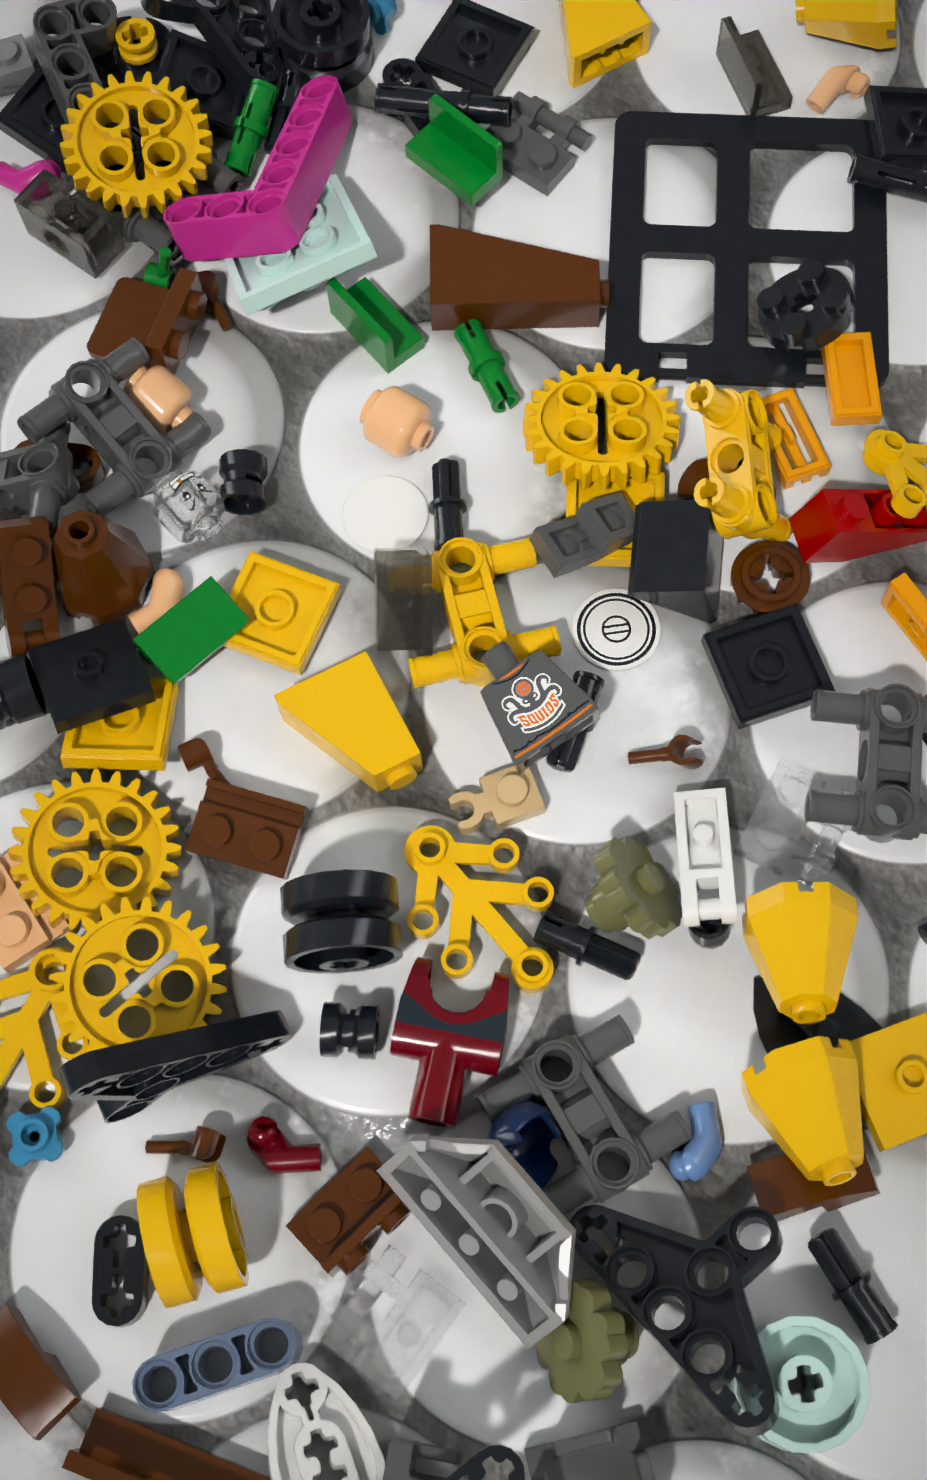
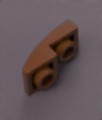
M864 1143L863 1164L855 1168L856 1176L845 1183L835 1186H825L823 1181L808 1180L786 1154L747 1166L759 1207L770 1212L778 1222L821 1206L829 1212L880 1194Z
M5 1304L0 1309V1400L33 1439L40 1441L82 1398L58 1357L43 1351L20 1310Z

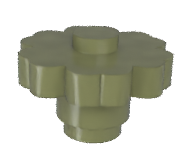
M629 836L622 841L614 837L597 849L594 864L602 876L598 879V883L592 887L591 895L585 899V907L589 917L599 929L610 933L615 929L622 931L630 927L633 931L641 933L647 939H651L656 935L664 937L680 926L683 916L682 908L675 899L678 895V890L664 866L653 861L649 850L644 845L637 843Z
M593 1279L572 1280L569 1317L564 1323L536 1343L539 1365L545 1370H550L549 1382L552 1391L561 1395L567 1403L609 1398L614 1388L618 1387L622 1382L623 1372L621 1365L636 1354L639 1346V1330L634 1318L629 1313L612 1307L611 1295L608 1289L599 1286Z

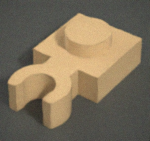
M515 766L481 777L479 778V786L482 793L474 794L469 791H461L453 794L448 799L451 811L465 806L471 808L474 812L469 819L458 822V830L462 835L476 832L482 826L483 821L491 817L497 830L544 814L546 808L530 767L521 774H519Z

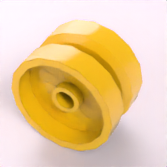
M217 1161L188 1170L184 1183V1196L178 1184L168 1176L139 1183L137 1188V1212L142 1242L152 1280L158 1296L166 1308H173L197 1301L202 1288V1272L208 1285L219 1294L248 1286L249 1275L243 1229L226 1176Z

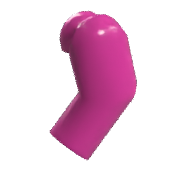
M39 160L22 169L0 161V185L25 198H35L51 190L62 179L61 167L53 160Z

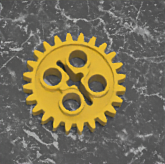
M127 71L125 83L119 84L116 78L110 74L108 75V88L103 89L97 83H91L92 98L83 94H77L76 97L80 110L67 108L66 113L69 124L61 125L60 129L64 141L60 143L63 158H66L64 164L67 174L74 175L73 181L77 191L86 189L88 202L92 204L103 197V205L107 213L116 204L122 206L124 218L129 217L133 207H139L141 215L145 219L148 218L150 206L156 205L158 210L164 214V211L167 209L166 201L171 199L175 202L183 198V190L193 195L198 193L195 179L207 180L206 165L212 164L213 161L210 148L213 146L212 132L208 130L207 114H200L198 99L195 98L187 101L186 88L183 85L171 92L169 77L165 76L158 85L152 83L151 72L147 71L141 82H135L132 72ZM132 109L138 111L145 178L143 180L136 178V164L133 154L134 145L129 115ZM156 119L166 120V122L158 125L150 123ZM108 123H119V125L114 128L103 127ZM162 160L172 162L171 164L165 167H157L154 165L158 161ZM122 164L125 166L117 171L107 169L111 165Z
M597 362L594 372H587L579 364L577 365L576 375L571 376L566 371L560 370L558 383L546 378L543 380V391H532V402L525 404V417H523L526 451H533V463L535 465L546 463L547 476L561 471L562 484L564 485L577 478L581 479V490H586L591 482H598L600 490L606 492L609 482L615 481L622 490H625L627 478L632 477L638 483L643 484L645 483L646 471L658 475L661 471V462H671L672 451L677 449L679 439L680 415L676 414L677 402L668 400L667 388L655 390L656 378L650 377L642 382L639 381L638 369H634L628 375L621 374V365L616 364L611 372H604L602 364ZM597 398H602L605 406V455L598 453Z
M94 769L91 780L87 783H83L76 771L72 772V786L66 789L56 779L52 780L54 795L51 798L37 791L34 793L39 809L37 811L27 808L20 810L21 817L28 827H12L11 833L13 838L23 845L8 848L10 860L21 862V864L10 869L13 881H26L18 889L21 899L25 900L37 896L31 906L35 916L41 915L50 909L48 921L51 928L55 929L64 919H68L70 932L77 934L82 926L81 917L83 915L91 918L96 924L102 920L100 905L103 903L110 908L113 914L121 913L122 897L128 898L133 910H139L144 897L150 896L152 911L158 912V904L153 895L158 894L166 897L171 895V886L163 878L179 877V866L167 860L182 857L181 845L169 843L179 836L178 825H164L171 818L170 807L165 806L154 810L158 802V792L153 790L141 797L140 779L136 778L125 788L122 786L121 773L119 771H116L109 783L102 782L99 769ZM119 819H129L137 825L132 833L125 836H117L109 831L112 823ZM66 820H78L83 823L82 830L75 836L65 837L56 833L58 826ZM101 845L103 851L100 853V859L90 860L88 854H91L92 846ZM136 848L143 850V853L138 856L128 853ZM51 850H60L61 852H63L62 854H58L55 857H50L48 855ZM120 868L130 869L136 874L135 880L128 886L123 887L114 886L108 881V878L113 871ZM67 869H75L83 874L81 881L70 888L58 886L55 884V879L59 873Z
M150 896L144 897L140 910H133L128 898L122 897L121 913L113 914L110 908L103 903L100 905L102 920L97 924L85 915L81 917L82 924L87 931L83 936L72 932L65 934L68 941L74 946L72 953L55 952L54 956L59 961L67 964L65 972H56L49 976V979L64 984V991L50 997V1002L66 1003L68 1008L66 1012L56 1019L57 1024L74 1021L77 1027L71 1033L68 1041L73 1043L86 1037L90 1040L86 1052L206 1026L207 1024L202 1020L205 1013L215 1015L222 1012V1009L211 1003L210 999L211 995L227 991V987L212 983V976L226 970V965L210 964L208 958L220 946L218 943L205 946L201 944L200 939L205 935L208 927L202 925L191 931L187 927L192 914L191 911L187 910L177 920L171 917L172 901L167 900L160 911L156 912L152 911ZM141 930L153 933L158 939L159 944L156 954L144 961L132 958L127 951L129 938L133 933ZM175 950L178 953L176 960L150 980L148 985L152 992L149 996L144 998L141 994L135 993L109 1016L102 1017L100 1015V1009L130 984L126 977L129 971L134 969L139 974L145 973L169 951ZM97 965L109 966L116 976L115 987L105 996L98 997L92 995L85 986L87 973ZM172 971L185 972L193 981L191 995L182 1002L169 1001L162 993V981ZM130 1006L143 1007L151 1017L150 1029L141 1037H129L120 1028L119 1020L121 1014Z

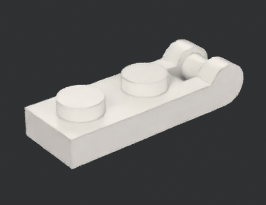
M715 788L673 792L684 927L700 926V921L721 919L722 924L738 923L726 789ZM719 889V898L698 899L697 890Z

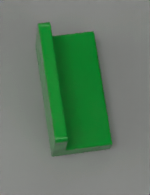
M435 94L428 100L430 123L405 144L406 157L473 207L503 179V145L497 138L438 94Z
M334 277L326 282L331 314L388 374L424 348V337L366 277L347 290Z
M210 576L137 635L133 641L138 654L148 665L153 663L171 684H177L248 625L249 619L213 577Z

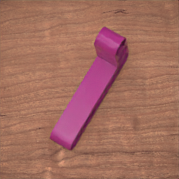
M332 75L319 76L310 80L301 88L254 190L181 198L167 207L163 218L183 259L187 261H203L278 254L286 252L299 244L353 122L336 77Z

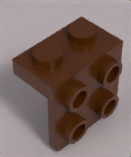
M180 267L170 289L129 277L118 279L87 343L89 355L92 358L103 359L134 337L144 346L149 354V361L144 365L149 369L156 365H162L175 374L181 360L187 353L189 342L197 324L203 318L206 310L207 296L203 293L198 273Z

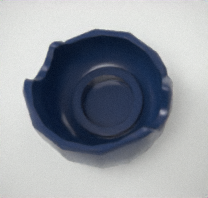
M521 1102L510 1107L497 1117L490 1128L487 1139L499 1140L540 1189L545 1187L557 1170L558 1162L550 1152V1143L554 1138H561L562 1133L552 1119L551 1111L548 1108L534 1102Z

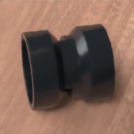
M235 449L222 454L219 459V474L224 479V483L220 486L218 492L220 508L237 515H252L265 510L267 506V489L263 486V481L268 475L267 458L259 452L247 449Z
M324 1002L320 1023V1055L322 1057H338L344 1052L345 1047H348V1052L355 1053L359 1059L375 1060L379 1040V1005L362 1004L357 1009H351L350 1014H347V1010L342 1003Z

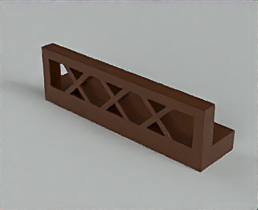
M102 1407L96 1408L81 1447L70 1449L62 1468L90 1480H271L268 1475Z

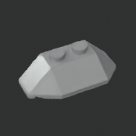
M414 1136L377 1170L380 1176L527 1349H530L566 1321L570 1313L576 1229L499 1140Z

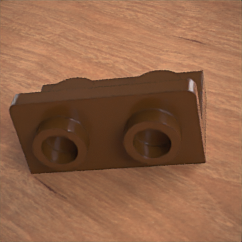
M368 1147L286 1225L321 1264L320 1266L327 1274L332 1277L340 1270L346 1276L352 1273L371 1253L366 1244L381 1229L387 1235L391 1234L411 1214L409 1208L377 1172L383 1163Z

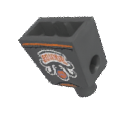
M503 641L493 646L482 656L481 660L495 680L486 685L480 693L519 774L600 719L599 707L541 650L520 661L508 643Z

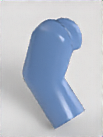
M703 1102L688 1106L693 1138L687 1143L683 1151L673 1152L669 1159L670 1171L677 1180L686 1181L691 1179L692 1181H697L706 1177L722 1153L723 1144L714 1102Z

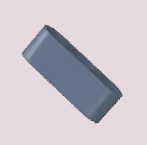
M265 1318L146 1360L135 1372L132 1381L133 1394L137 1402L144 1409L153 1412L172 1411L282 1373L284 1369L297 1363L300 1359L303 1349L302 1337L295 1326L284 1320ZM279 1328L288 1339L287 1353L278 1362L270 1363L263 1358L260 1351V1343L266 1332ZM217 1348H225L230 1353L233 1363L231 1373L221 1382L213 1381L206 1372L207 1357ZM162 1367H168L176 1377L177 1386L171 1398L163 1402L153 1395L151 1381L157 1370Z

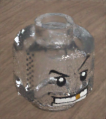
M175 470L166 475L154 488L152 493L154 498L152 504L153 515L176 540L182 543L193 542L197 539L201 542H206L213 538L222 528L223 521L220 518L225 510V500L221 498L217 490L200 473L196 471L182 472Z

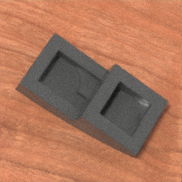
M617 492L582 503L574 516L536 527L529 540L552 576L557 578L596 562L633 542L635 513L621 492Z

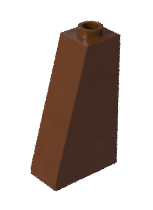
M440 224L430 225V313L432 331L456 330L462 323H465L467 330H472L468 322L471 319L480 320L483 330L599 327L600 308L609 307V280L600 279L599 260Z

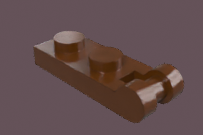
M45 515L0 521V590L6 643L10 658L22 654L27 655V649L61 638L58 627L49 523ZM40 620V630L23 632L22 621Z

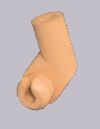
M855 65L832 67L824 74L808 96L806 104L815 112L824 114L837 95L849 93L853 98L861 97L866 92L870 79L867 74L860 72V67Z
M170 568L158 570L153 577L149 604L128 615L138 634L182 600L185 586L182 576L177 571Z

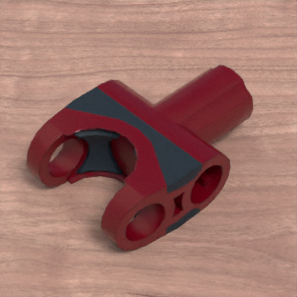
M417 957L399 1001L391 1039L390 1055L419 1061L407 1118L430 1126L453 1129L456 1128L467 1071L496 1077L498 1075L507 1032L510 975L495 972L491 990L486 991L483 1000L474 1009L466 1012H451L443 1009L432 996L430 980L433 960Z

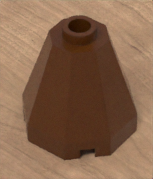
M79 510L61 519L53 539L51 554L55 594L67 616L80 619L79 616L90 618L93 623L104 625L142 608L147 596L145 589L148 581L152 582L155 570L135 532L99 514Z

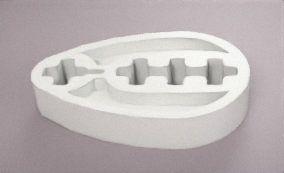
M305 1362L295 1363L284 1369L278 1377L269 1412L267 1451L270 1479H317L321 1473L320 1462L317 1457L306 1458L304 1451L308 1450L311 1446V1436L320 1434L323 1442L333 1440L336 1445L329 1453V1463L333 1471L344 1470L346 1477L341 1480H383L385 1460L372 1428L358 1406L342 1387L313 1364ZM301 1378L305 1386L314 1384L317 1388L310 1396L309 1413L312 1420L308 1419L305 1407H301L298 1399L288 1400L285 1396L292 1391L293 1379Z

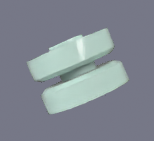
M788 1316L757 1327L780 1410L778 1420L772 1429L756 1437L780 1450L793 1453L820 1454L844 1444L861 1426L870 1402L869 1371L859 1347L839 1327L818 1317ZM738 1364L736 1374L746 1372L742 1368V1366ZM797 1373L801 1374L806 1382V1388L801 1395L800 1393H790L788 1388V1380L795 1379ZM734 1377L731 1381V1391L735 1394L741 1405L738 1415L740 1416L743 1412L749 1411L754 1416H757L763 1410L758 1400L762 1393L760 1392L755 1397L749 1396Z

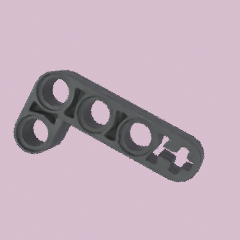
M61 0L41 6L34 13L33 41L35 54L65 124H69L66 113L67 108L80 110L76 97L78 93L92 98V82L97 83L103 88L91 58L103 55L111 51L115 46L117 9L112 0ZM91 23H99L102 25H93ZM49 34H57V35H60V36L52 37V36H48V35H49ZM72 72V73H76L77 75H76V76H68V75H65L64 73ZM112 122L106 124L103 127L114 128L117 127L119 123ZM115 164L107 169L117 171L122 169L124 165Z

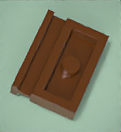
M208 778L203 801H200L185 850L287 880L302 833V824L309 808Z

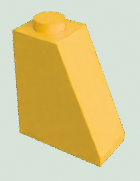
M558 0L568 82L573 89L649 52L652 21L636 0Z
M366 651L274 695L279 712L285 723L375 791L379 792L388 787L391 790L400 789L413 782L417 778V773L423 770L421 752Z

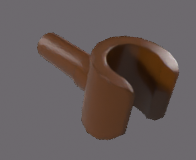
M209 270L197 272L203 293L209 299L210 307L224 332L231 330L233 324L221 303L222 300L219 296L213 272Z
M678 735L670 741L668 746L659 749L628 752L629 764L672 761L687 769H697L703 765L704 761L693 757L684 759V752L688 746L700 745L702 742L688 735Z
M194 738L178 746L179 753L188 772L203 766L210 779L230 784L218 769V765L215 763L204 740Z
M197 1126L192 1142L184 1140H147L145 1151L147 1154H180L181 1156H189L206 1163H213L221 1156L226 1136L216 1130Z

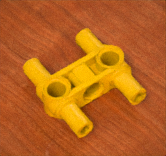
M706 379L700 380L701 385L696 381L693 382L685 392V403L691 410L697 411L702 415L709 470V480L707 478L701 479L694 488L695 501L699 506L711 510L716 530L724 539L743 536L748 539L762 538L765 541H779L781 543L787 541L791 536L792 528L789 518L777 513L770 451L779 448L782 442L783 435L781 429L777 425L768 422L764 402L755 389L737 392L730 388L719 389ZM744 458L742 465L736 470L739 461Z
M465 537L453 538L447 541L440 550L432 552V555H428L427 561L386 569L392 600L430 590H435L436 594L441 593L453 639L451 649L408 658L414 689L458 679L459 683L464 682L465 685L472 683L485 687L494 681L495 678L484 663L477 662L472 657L480 651H488L503 641L508 643L520 661H523L538 650L544 652L548 657L561 655V643L555 625L514 635L510 631H506L493 585L496 575L537 567L535 549L529 540L530 537L489 547L486 542H474ZM462 563L472 567L471 570L465 573H457L451 570L454 565Z

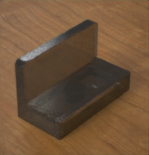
M731 16L721 18L716 56L745 114L768 116L790 109L793 96L759 29L740 35Z
M424 547L374 548L377 651L418 650L421 656H432L431 554Z

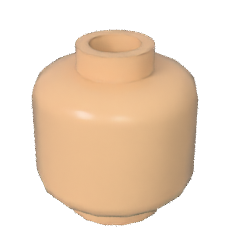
M156 365L149 369L145 366L140 367L123 388V391L160 434L165 435L194 413L189 408L193 398L192 389L162 365Z
M395 385L383 391L375 390L367 399L361 411L360 423L364 424L365 438L397 458H404L415 449L419 452L424 450L434 433V426L429 424L431 420L430 406L423 400Z

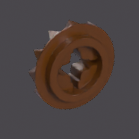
M761 541L749 545L737 555L731 568L730 586L733 587L736 593L738 603L743 602L749 606L754 615L760 612L770 613L794 604L799 605L807 595L810 586V571L807 563L803 562L801 554L794 548L781 542ZM766 564L773 578L782 579L777 582L774 594H771V591L768 590L766 583L757 582V580L762 578Z

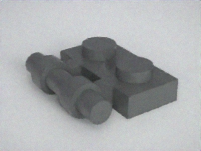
M518 91L513 97V109L522 115L517 120L512 117L510 127L490 124L486 131L497 138L503 145V170L548 197L574 167L575 155L567 151V149L573 144L582 151L587 150L593 140V135L583 130L581 122L571 116L562 117L548 108L549 104L538 96L530 98ZM541 125L553 132L554 135L547 139L534 130Z

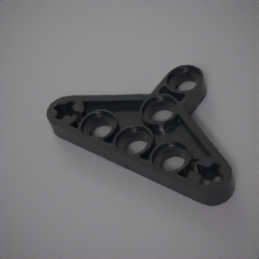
M141 0L142 8L154 18L194 24L244 92L249 93L251 82L254 78L267 81L277 87L281 75V65L270 0H207L216 7L204 6L196 0ZM239 5L249 6L255 9L258 13L253 14L246 12L243 9H241ZM251 37L257 39L264 46L252 45L244 38ZM254 65H260L259 72L257 69H254Z
M277 1010L96 1049L67 1061L58 1071L69 1099L96 1100L105 1123H113L141 1112L169 1090L279 1048L292 1038V1033L282 1011Z
M594 1204L578 1210L571 1218L570 1223L576 1229L575 1249L580 1257L735 1430L751 1437L763 1435L771 1430L778 1420L779 1403L745 1288L773 1263L781 1253L783 1238L774 1216L764 1208L755 1206L743 1208L732 1215L709 1238L702 1241L604 1206ZM754 1223L764 1224L771 1231L770 1240L766 1246L758 1250H749L740 1245V1234L745 1227ZM594 1225L599 1230L603 1228L604 1234L615 1248L609 1256H607L604 1249L595 1240H589L585 1231L590 1226ZM625 1239L629 1244L622 1245L623 1240ZM634 1260L643 1262L647 1266V1274L640 1285L627 1288L618 1284L617 1275L622 1265ZM718 1262L728 1268V1277L723 1286L714 1290L704 1289L699 1286L697 1276L700 1269L708 1263ZM674 1301L685 1307V1317L680 1326L672 1330H664L655 1325V1313L665 1302ZM707 1344L718 1345L725 1351L724 1364L718 1371L711 1374L700 1373L694 1369L693 1365L695 1353L700 1347ZM738 1364L741 1365L746 1372L736 1374ZM734 1377L749 1396L755 1397L760 1392L762 1393L758 1400L763 1410L757 1416H754L749 1411L743 1412L740 1416L737 1415L741 1410V1405L735 1394L727 1387ZM722 1389L720 1394L715 1393V1391Z

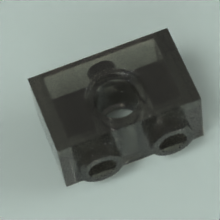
M43 169L13 200L28 234L95 279L125 248L114 214L46 169Z

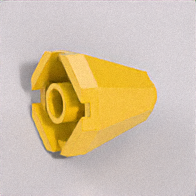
M796 0L795 2L797 24L805 23L806 33L875 49L897 47V35L888 36V31L896 30L897 0Z
M781 882L747 897L745 902V913L743 912L742 916L743 939L778 1012L792 1018L794 1022L799 1024H816L823 1021L826 1015L835 1012L858 921L856 898L830 882H813L814 892L799 891L798 882Z
M816 1036L772 1050L763 1057L767 1068L757 1075L753 1065L742 1072L741 1090L749 1111L808 1180L823 1181L825 1186H835L845 1183L856 1176L855 1168L863 1164L864 1147L857 1058L849 1040L838 1038V1046L836 1048L832 1046L829 1037Z

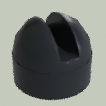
M721 919L700 921V925L711 933L697 928L698 926L688 927L689 934L694 942L700 947L707 949L721 947L731 933V924H722Z

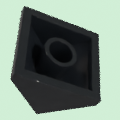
M695 500L640 502L636 505L627 596L710 624L717 621L723 538L716 530L711 510L699 506Z

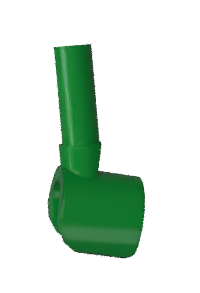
M162 247L160 249L158 263H148L144 272L143 282L169 289V280L173 279L177 272L176 268L170 267V248Z

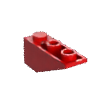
M822 489L789 519V523L804 563L845 562L927 541L926 506L922 508L915 518L908 519L897 514L892 508L891 500L893 496L891 490Z

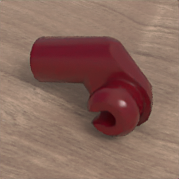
M267 1116L257 1117L249 1124L246 1138L248 1147L269 1172L282 1174L322 1171V1149L320 1143L292 1145L277 1127L276 1121Z

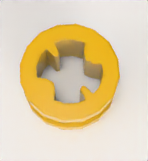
M130 18L119 24L115 32V38L122 59L132 65H143L152 61L156 57L159 48L153 25L148 20L142 18ZM140 39L141 43L134 44L133 40Z

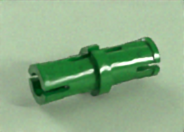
M256 78L252 79L241 116H236L233 127L236 131L224 164L233 171L248 178L251 176L262 140H267L270 131L267 128L269 117L280 92V89L276 88L275 85Z
M468 320L472 329L471 335L465 323H462L454 331V337L459 342L470 363L468 370L472 379L480 382L491 403L492 410L495 413L505 412L501 402L503 397L509 409H512L520 401V395L515 390L504 370L506 363L501 352L493 349L480 320Z

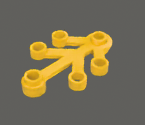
M877 429L870 432L863 444L862 458L864 463L873 472L886 476L893 496L891 505L894 511L904 518H915L924 506L927 509V468L920 464L927 463V445L907 443L899 433L891 430ZM907 477L911 479L913 482H915L918 485V487L909 484Z
M433 825L423 826L412 832L404 848L408 866L418 874L415 904L407 915L410 933L418 939H429L437 933L439 917L434 909L438 878H440L453 894L448 947L444 949L441 955V965L444 973L450 978L462 979L472 971L473 956L469 950L473 917L512 962L511 977L514 984L526 993H538L545 990L550 985L554 972V965L550 955L543 949L528 947L490 903L526 906L534 912L545 911L552 905L554 899V888L551 882L543 877H533L526 881L525 884L469 879L456 865H489L496 872L509 873L518 866L520 858L519 848L511 839L500 838L491 845L458 843L453 840L448 831ZM426 843H435L440 847L439 853L434 857H425L420 851ZM503 848L509 849L514 857L508 863H500L494 858L495 852ZM534 887H542L547 891L548 897L542 902H534L529 898L528 892ZM420 914H428L432 917L433 923L428 929L420 930L413 925L414 919ZM452 954H463L467 959L465 967L459 970L450 968L447 965V960ZM529 959H535L542 964L543 969L540 974L529 976L523 971L522 965Z
M49 947L40 951L32 959L28 971L0 980V1006L4 1000L29 994L19 1012L0 1018V1042L2 1041L0 1044V1091L24 1051L32 1083L29 1089V1098L41 1110L44 1107L59 1108L66 1096L63 1084L54 1078L40 1024L50 1004H52L56 1019L68 1010L66 1003L50 1002V997L64 991V984L58 982L50 983L48 981V974L52 968L62 966L66 970L67 964L59 961L54 956L55 952L72 953L63 947ZM74 1021L58 1024L61 1033L57 1039L59 1054L68 1061L84 1054L90 1042L86 1037L82 1038L83 1046L79 1052L69 1054L66 1050L68 1038L77 1027ZM53 1084L56 1088L54 1098L49 1102L42 1103L39 1099L40 1090L45 1085Z

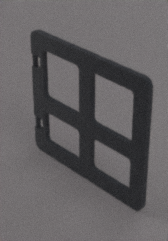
M628 111L621 114L615 122L608 264L609 307L606 308L604 368L606 372H611L616 364H620L621 374L628 375L634 369H638L639 381L654 377L656 378L655 382L658 380L686 381V383L690 384L696 381L701 384L700 380L706 379L714 385L803 389L804 386L826 387L824 375L806 374V364L823 365L821 350L804 352L803 349H789L790 352L777 348L752 347L747 342L748 265L754 262L802 264L814 259L820 260L824 265L846 266L851 269L853 273V295L855 298L853 333L871 332L878 388H881L886 382L889 373L886 192L852 183V230L849 232L758 229L750 226L748 222L749 152L751 150L776 149L845 152L851 156L852 160L855 154L859 153L862 156L875 159L868 120ZM648 146L711 147L716 151L715 223L712 226L648 224L644 221L645 149ZM644 259L706 260L713 264V340L710 344L646 343L639 338L641 262ZM659 358L686 359V369L658 368Z

